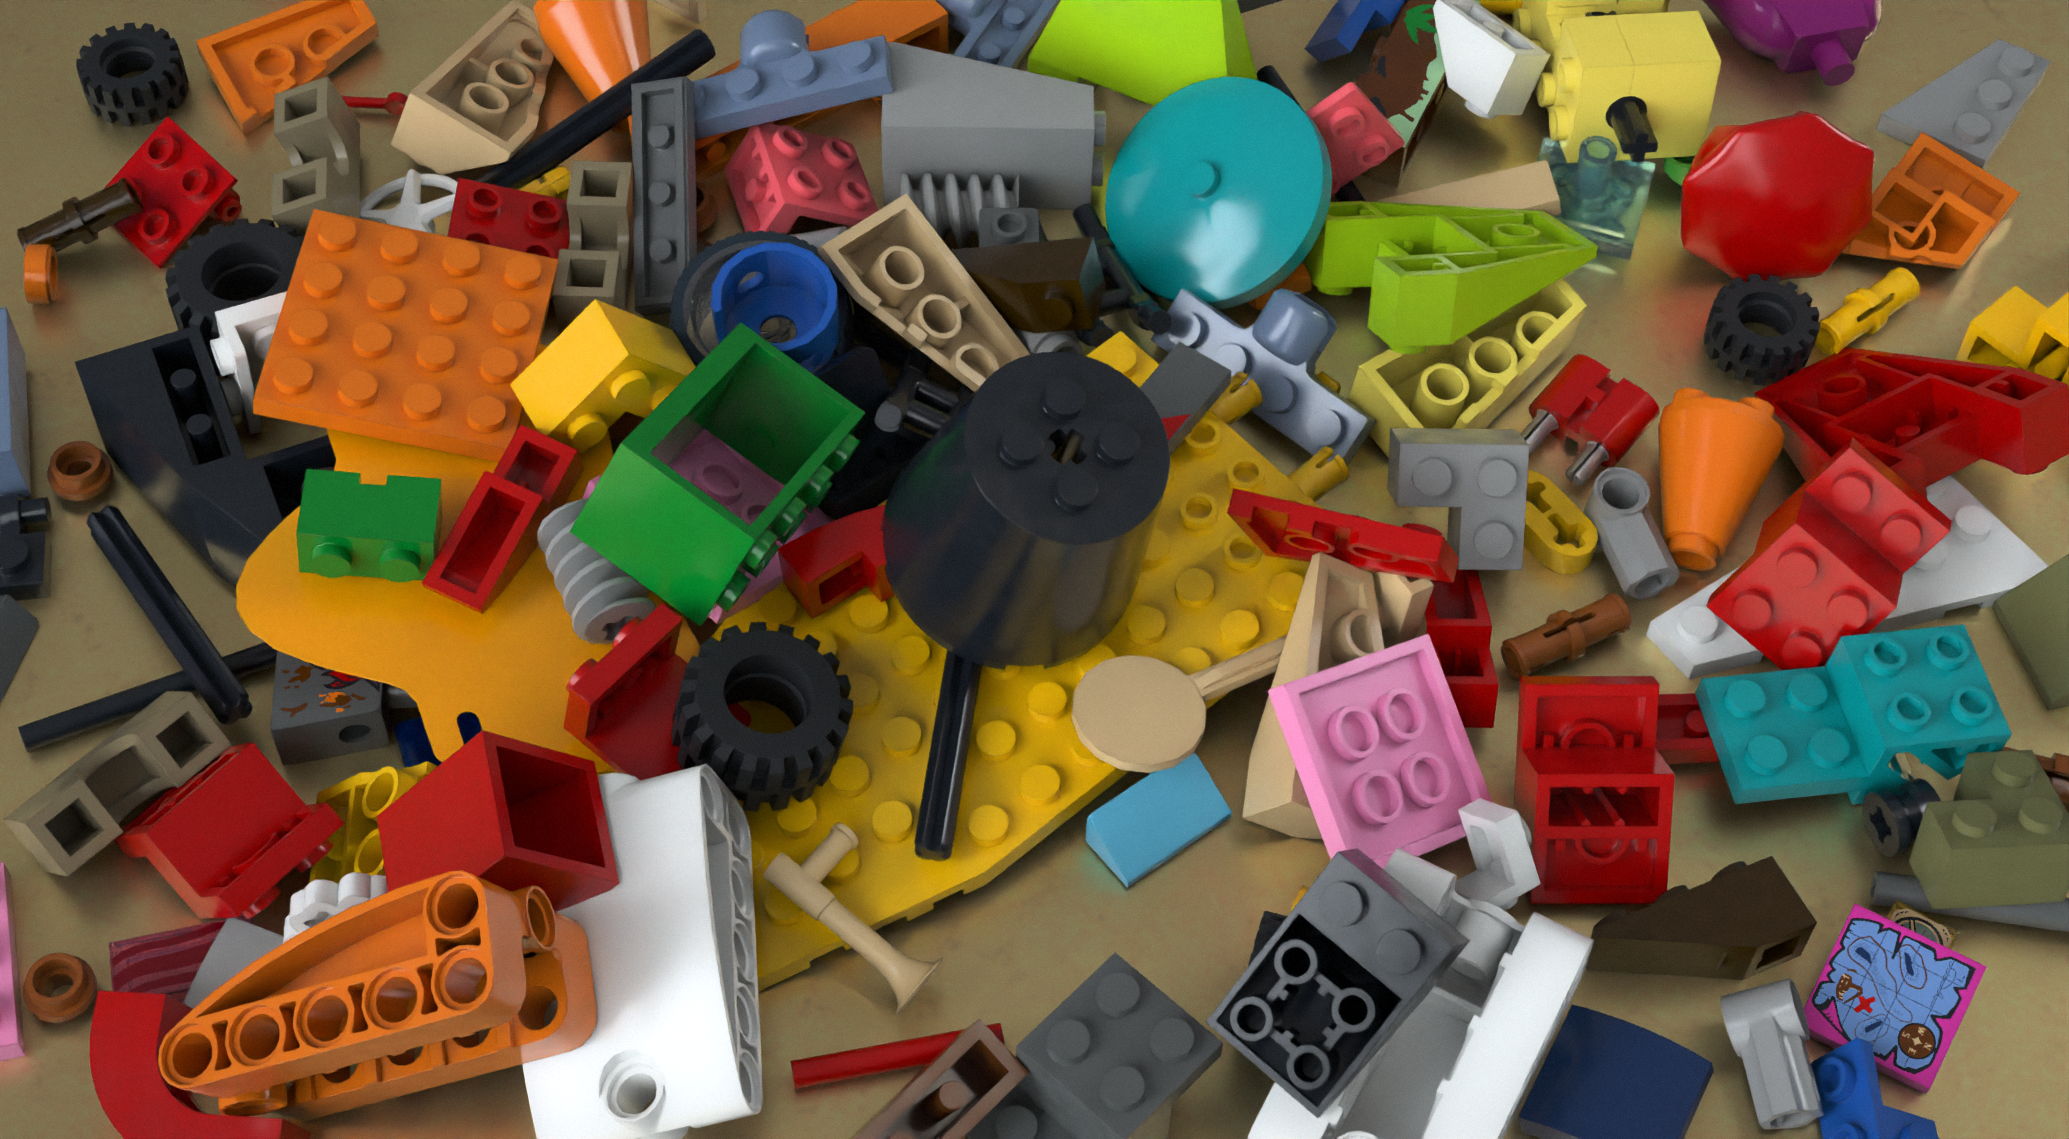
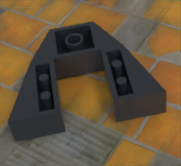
M198 325L75 362L107 454L206 563L234 588H236L248 558L264 539L301 505L306 469L334 471L336 458L328 435L256 458L246 459Z

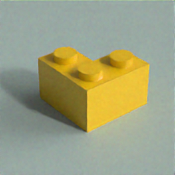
M2015 285L1971 321L1955 360L2024 369L2066 383L2069 390V292L2047 308Z
M594 299L510 386L539 433L575 448L578 452L584 453L590 446L602 440L608 428L625 412L646 418L696 366L673 330Z

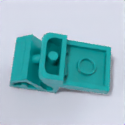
M1964 624L1841 636L1825 666L1702 678L1695 691V696L1735 804L1845 792L1848 793L1852 805L1863 804L1865 796L1869 793L1881 789L1894 793L1899 790L1902 783L1914 779L1905 752L1912 753L1920 760L1921 764H1927L1949 780L1962 773L1968 753L2001 751L2012 735Z

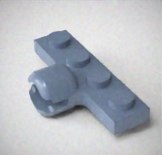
M1061 0L935 1L948 12V27L966 36L953 55L1016 69L1050 20Z
M777 9L765 10L755 14L746 22L740 33L741 61L737 68L728 73L692 81L694 83L695 140L893 93L891 51L885 36L881 35L824 50L810 51L809 34L806 35L805 25L801 19L787 11Z
M1280 288L1273 292L1255 323L1245 329L1193 292L1181 289L1167 312L1172 319L1169 330L1163 334L1154 333L1150 340L1168 353L1180 341L1232 370L1231 378L1237 372L1247 374V380L1241 385L1244 386L1249 380L1253 379L1263 397L1262 404L1251 410L1254 414L1312 455L1317 454L1318 450L1322 447L1332 448L1334 454L1327 459L1328 462L1339 454L1348 467L1377 420L1322 383L1315 375V363L1337 330L1336 321L1331 314L1306 296Z

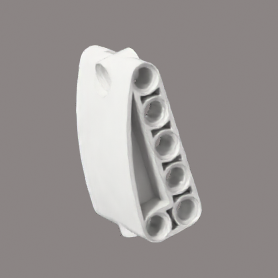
M707 764L645 780H639L634 776L623 773L598 775L619 884L610 891L558 911V913L577 921L585 930L590 952L597 1022L592 1036L583 1046L570 1052L522 1064L537 1139H682L690 1126L699 1128L758 1114L763 1105L752 848L750 829L743 807L714 770ZM557 999L546 1010L544 1018L545 1027L551 1023L556 1015ZM652 1099H654L653 1103L645 1111H643L645 1106Z
M1397 848L1384 870L1467 937L1470 942L1425 999L1320 1118L1315 1117L1275 1082L1247 1139H1504L1580 982L1594 940L1536 912L1532 914L1527 925L1523 926L1513 916L1491 903L1474 898L1466 899L1457 894L1454 890L1455 874Z

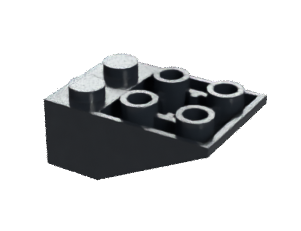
M1358 848L1338 851L1207 1019L1206 1023L1315 1117L1320 1118L1425 999L1470 940Z

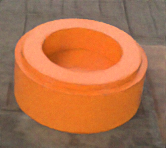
M27 244L24 255V289L28 304H52L56 299L58 287V264L55 248L51 244Z

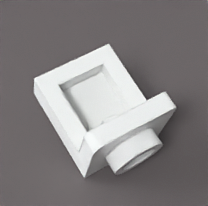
M1481 798L1458 809L1477 870L1457 880L1454 890L1466 899L1483 900L1505 911L1517 903L1520 895L1541 884L1529 848L1532 843L1530 830L1518 811Z

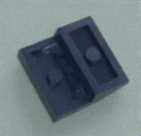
M1572 1004L1521 1109L1518 1119L1524 1134L1542 1139H1684L1714 1072L1712 1062L1695 1052L1650 1030L1622 1019Z

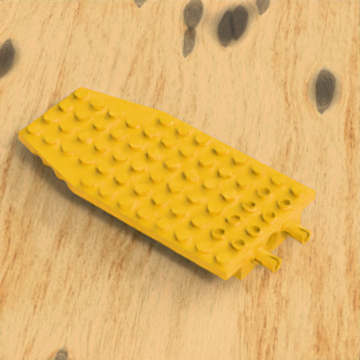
M1119 331L1086 355L1120 371L1139 388L1159 366L1153 358L1122 331ZM1237 372L1232 376L1231 384L1170 455V470L1166 488L1138 582L1130 604L1113 630L1087 653L1055 667L1044 669L1043 665H1007L1003 670L982 665L952 853L945 861L939 862L932 859L924 860L919 858L914 851V840L947 649L928 637L912 621L895 595L886 601L880 602L867 586L812 619L784 585V582H782L773 591L763 595L758 602L727 618L711 636L719 642L724 629L737 625L742 633L749 631L751 622H766L767 630L778 632L780 624L794 627L792 636L804 640L808 634L820 641L818 648L820 654L824 655L832 652L839 660L840 665L836 675L848 676L851 685L848 699L853 700V714L848 725L847 735L836 765L833 766L831 775L822 787L816 785L812 796L801 803L791 795L786 809L772 811L769 802H761L758 812L744 810L750 829L752 848L758 992L810 968L811 960L843 946L846 951L852 948L821 921L814 920L763 877L765 870L781 852L785 853L800 866L830 834V829L836 823L846 825L855 833L859 843L853 850H849L821 881V884L836 896L835 899L873 931L902 917H906L907 921H910L933 910V903L960 890L965 895L988 884L1129 772L1099 760L1080 742L1071 721L1074 691L1087 671L1104 660L1135 655L1159 659L1179 668L1186 675H1192L1287 635L1310 562L1266 556L1227 514L1232 491L1235 488L1321 508L1316 501L1349 478V470L1342 457L1337 454L1328 462L1327 459L1334 454V450L1327 446L1322 447L1318 450L1317 454L1286 477L1230 427V425L1253 408L1260 406L1263 402L1262 393L1253 379L1242 386L1241 384L1247 380L1248 375L1243 372ZM1229 692L1205 701L1206 710ZM754 700L738 702L751 716L750 729L763 733H782L795 728L791 719L774 705ZM612 771V772L597 773V776H598V775H601V774L618 773V772H617V771ZM738 800L741 806L743 807L744 801Z

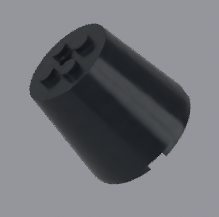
M1068 352L1031 354L1013 360L996 370L922 447L895 481L885 504L880 531H883V546L887 562L884 569L888 582L904 611L928 637L955 655L987 667L1004 670L1007 665H1043L1044 669L1082 656L1097 646L1113 630L1124 615L1134 594L1170 470V450L1163 422L1149 398L1120 371L1096 359Z

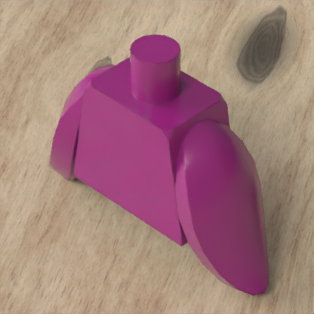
M1702 0L1744 49L1759 57L1772 59L1780 71L1788 74L1817 69L1824 84L1827 86L1840 85L1853 76L1855 67L1852 62L1857 59L1863 42L1870 40L1875 34L1881 22L1883 0Z

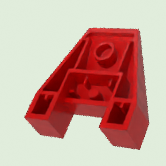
M1847 347L1838 354L1834 353L1754 393L1755 398L1767 401L1774 407L1773 420L1781 426L1785 435L1783 447L1805 482L1852 437L1925 499H1927L1926 487L1980 459L2006 467L2016 474L2028 476L2044 471L2049 464L2069 454L2068 384L2020 368Z

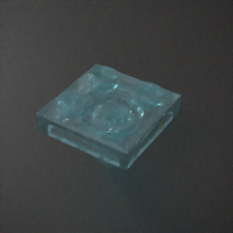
M1592 136L1584 139L1579 149L1578 162L1567 163L1560 142L1544 137L1536 162L1548 161L1560 199L1561 214L1553 217L1598 245L1597 253L1630 261L1656 164L1647 161L1638 163L1632 162V160L1615 161L1617 147L1611 140L1601 136Z

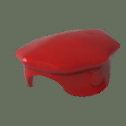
M1805 111L1746 125L1715 126L1698 150L1688 174L1683 180L1680 233L1683 248L1718 268L1732 279L1740 277L1744 282L1747 281L1749 274H1759L1763 281H1767L1769 275L1780 277L1779 281L1812 278L1822 275L1829 269L1840 253L1871 222L1872 177L1875 163L1874 151L1865 143L1851 138L1825 118Z

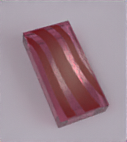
M245 916L238 917V919L255 925L252 918L246 919ZM227 919L110 942L112 991L167 994L181 1003L184 1002L205 956Z

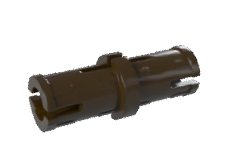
M123 177L118 180L119 182L82 200L72 197L62 203L63 209L26 227L17 229L18 239L24 251L27 244H51L55 251L58 252L79 241H82L84 244L91 243L98 239L99 231L134 214L143 212V205L138 193L130 181Z

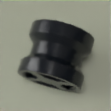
M1917 778L1902 783L1899 790L1894 793L1881 789L1865 796L1862 809L1864 824L1873 844L1883 855L1892 857L1907 852L1911 843H1914L1927 802L1941 801L1935 789L1926 780Z

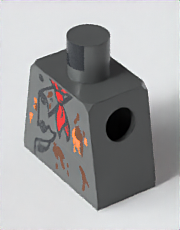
M277 650L270 731L282 765H295L383 748L391 742L393 709L418 708L417 703L402 689L386 683L326 669Z

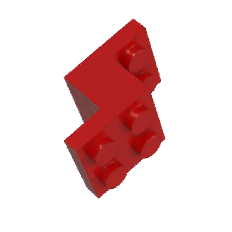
M1852 437L1763 522L1754 554L1710 595L1706 607L1781 670L1825 666L1841 636L1868 634L1897 608L1903 574L1950 532L1952 520Z
M1520 676L1514 805L1530 830L1532 843L1529 848L1541 883L1526 892L1530 904H1653L1661 894L1667 891L1675 774L1656 749L1660 684L1654 676Z
M253 742L228 747L179 788L170 787L122 828L124 832L115 838L114 841L128 858L146 856L199 919L238 918L241 914L246 919H250L263 911L279 896L281 891L275 884L293 868L296 867L300 872H303L315 865L333 848V844L328 838L344 825V822L327 802L305 805Z

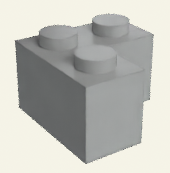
M1390 428L1387 490L1396 505L1407 507H1449L1447 542L1459 557L1458 570H1522L1529 444L1516 429Z

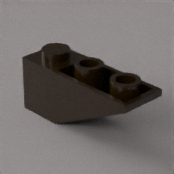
M1773 856L1748 866L1744 861H1739L1721 869L1709 882L1692 889H1688L1686 885L1673 887L1661 894L1648 907L1631 914L1628 910L1622 909L1602 918L1593 927L1591 939L1594 942L1585 968L1595 971L1744 980L1801 956L1817 921Z

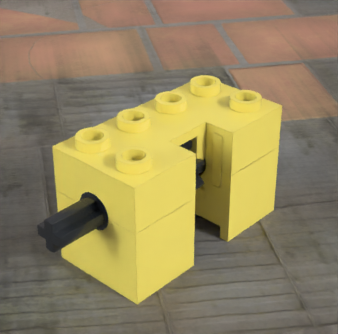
M1523 0L1522 8L1514 10L1512 28L1550 54L1536 84L1537 101L1540 107L1547 108L1551 139L1559 141L1567 163L1632 160V162L1638 163L1643 162L1644 159L1696 156L1706 139L1722 61L1699 11L1668 12L1670 0Z

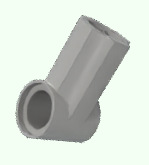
M1612 467L1602 471L1595 479L1583 513L1596 527L1598 533L1597 545L1602 546L1625 596H1633L1637 601L1655 597L1662 590L1676 583L1680 571L1647 507L1650 497L1648 483L1640 474L1631 469Z
M1788 978L1721 996L1720 1002L1725 1026L1737 1056L1743 1059L1759 1125L1764 1130H1787L1810 1124L1812 1120L1823 1116L1820 1095L1804 1042L1810 1040L1809 1027L1793 980Z

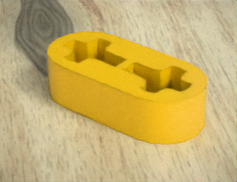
M1528 470L1524 529L1525 547L1544 566L1553 572L1562 575H1574L1584 571L1591 563L1598 541L1596 527L1549 478L1542 473ZM1532 499L1537 501V507L1529 501ZM1557 537L1566 544H1563L1562 546L1557 544ZM1574 540L1577 543H1579L1578 548H1576L1570 542Z

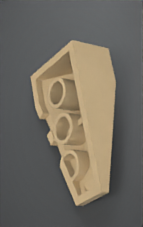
M511 0L409 93L391 146L411 157L419 165L428 167L440 175L508 162L534 135L539 119L540 105L546 90L545 84L554 57V54L540 36L534 11L517 0Z
M907 193L823 244L817 250L821 258L857 303L974 392L988 377L1005 364L1031 355Z
M1322 552L1312 555L1271 689L1384 649L1372 573ZM1268 696L1250 753L1242 818L1295 838L1322 839L1270 696Z

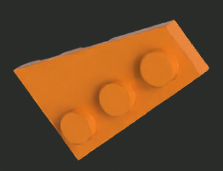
M304 0L196 40L202 61L246 137L274 116L275 94L324 78L376 39L379 34L377 22L364 0Z

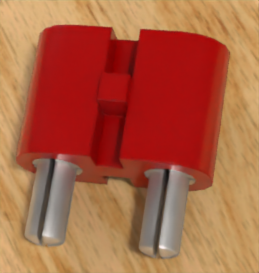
M1582 354L1574 355L1530 404L1529 413L1533 420L1520 433L1529 444V454L1538 447L1549 433L1564 443L1569 438L1578 443L1577 451L1581 454L1570 465L1565 474L1567 479L1577 486L1583 485L1599 465L1608 468L1615 467L1660 414L1658 404L1649 393L1625 378L1619 383L1610 379L1611 369Z

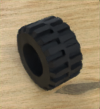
M248 218L234 220V225L223 227L222 223L210 227L209 234L205 236L197 234L188 240L189 249L178 250L172 258L174 267L167 269L165 280L168 288L165 290L177 328L182 330L195 325L199 326L217 376H221L215 362L210 340L220 338L215 312L288 290L305 235L298 237L296 229L287 224L276 228L274 220L260 219L258 223H249Z
M751 622L749 631L742 633L739 627L735 625L723 630L720 642L713 637L706 640L700 646L698 657L692 656L686 666L672 718L674 720L671 730L672 745L680 746L677 760L682 770L703 764L709 765L738 800L744 801L743 810L758 812L761 802H769L772 811L786 809L791 795L799 803L811 797L815 786L819 785L822 787L830 777L847 735L848 725L853 714V700L848 699L851 690L848 676L836 675L840 665L839 660L832 652L824 655L818 652L820 641L808 634L804 640L792 636L794 627L780 624L779 630L776 632L768 631L766 622ZM749 700L766 702L782 710L791 719L795 728L782 733L758 732L740 723L732 715L728 706L736 702Z

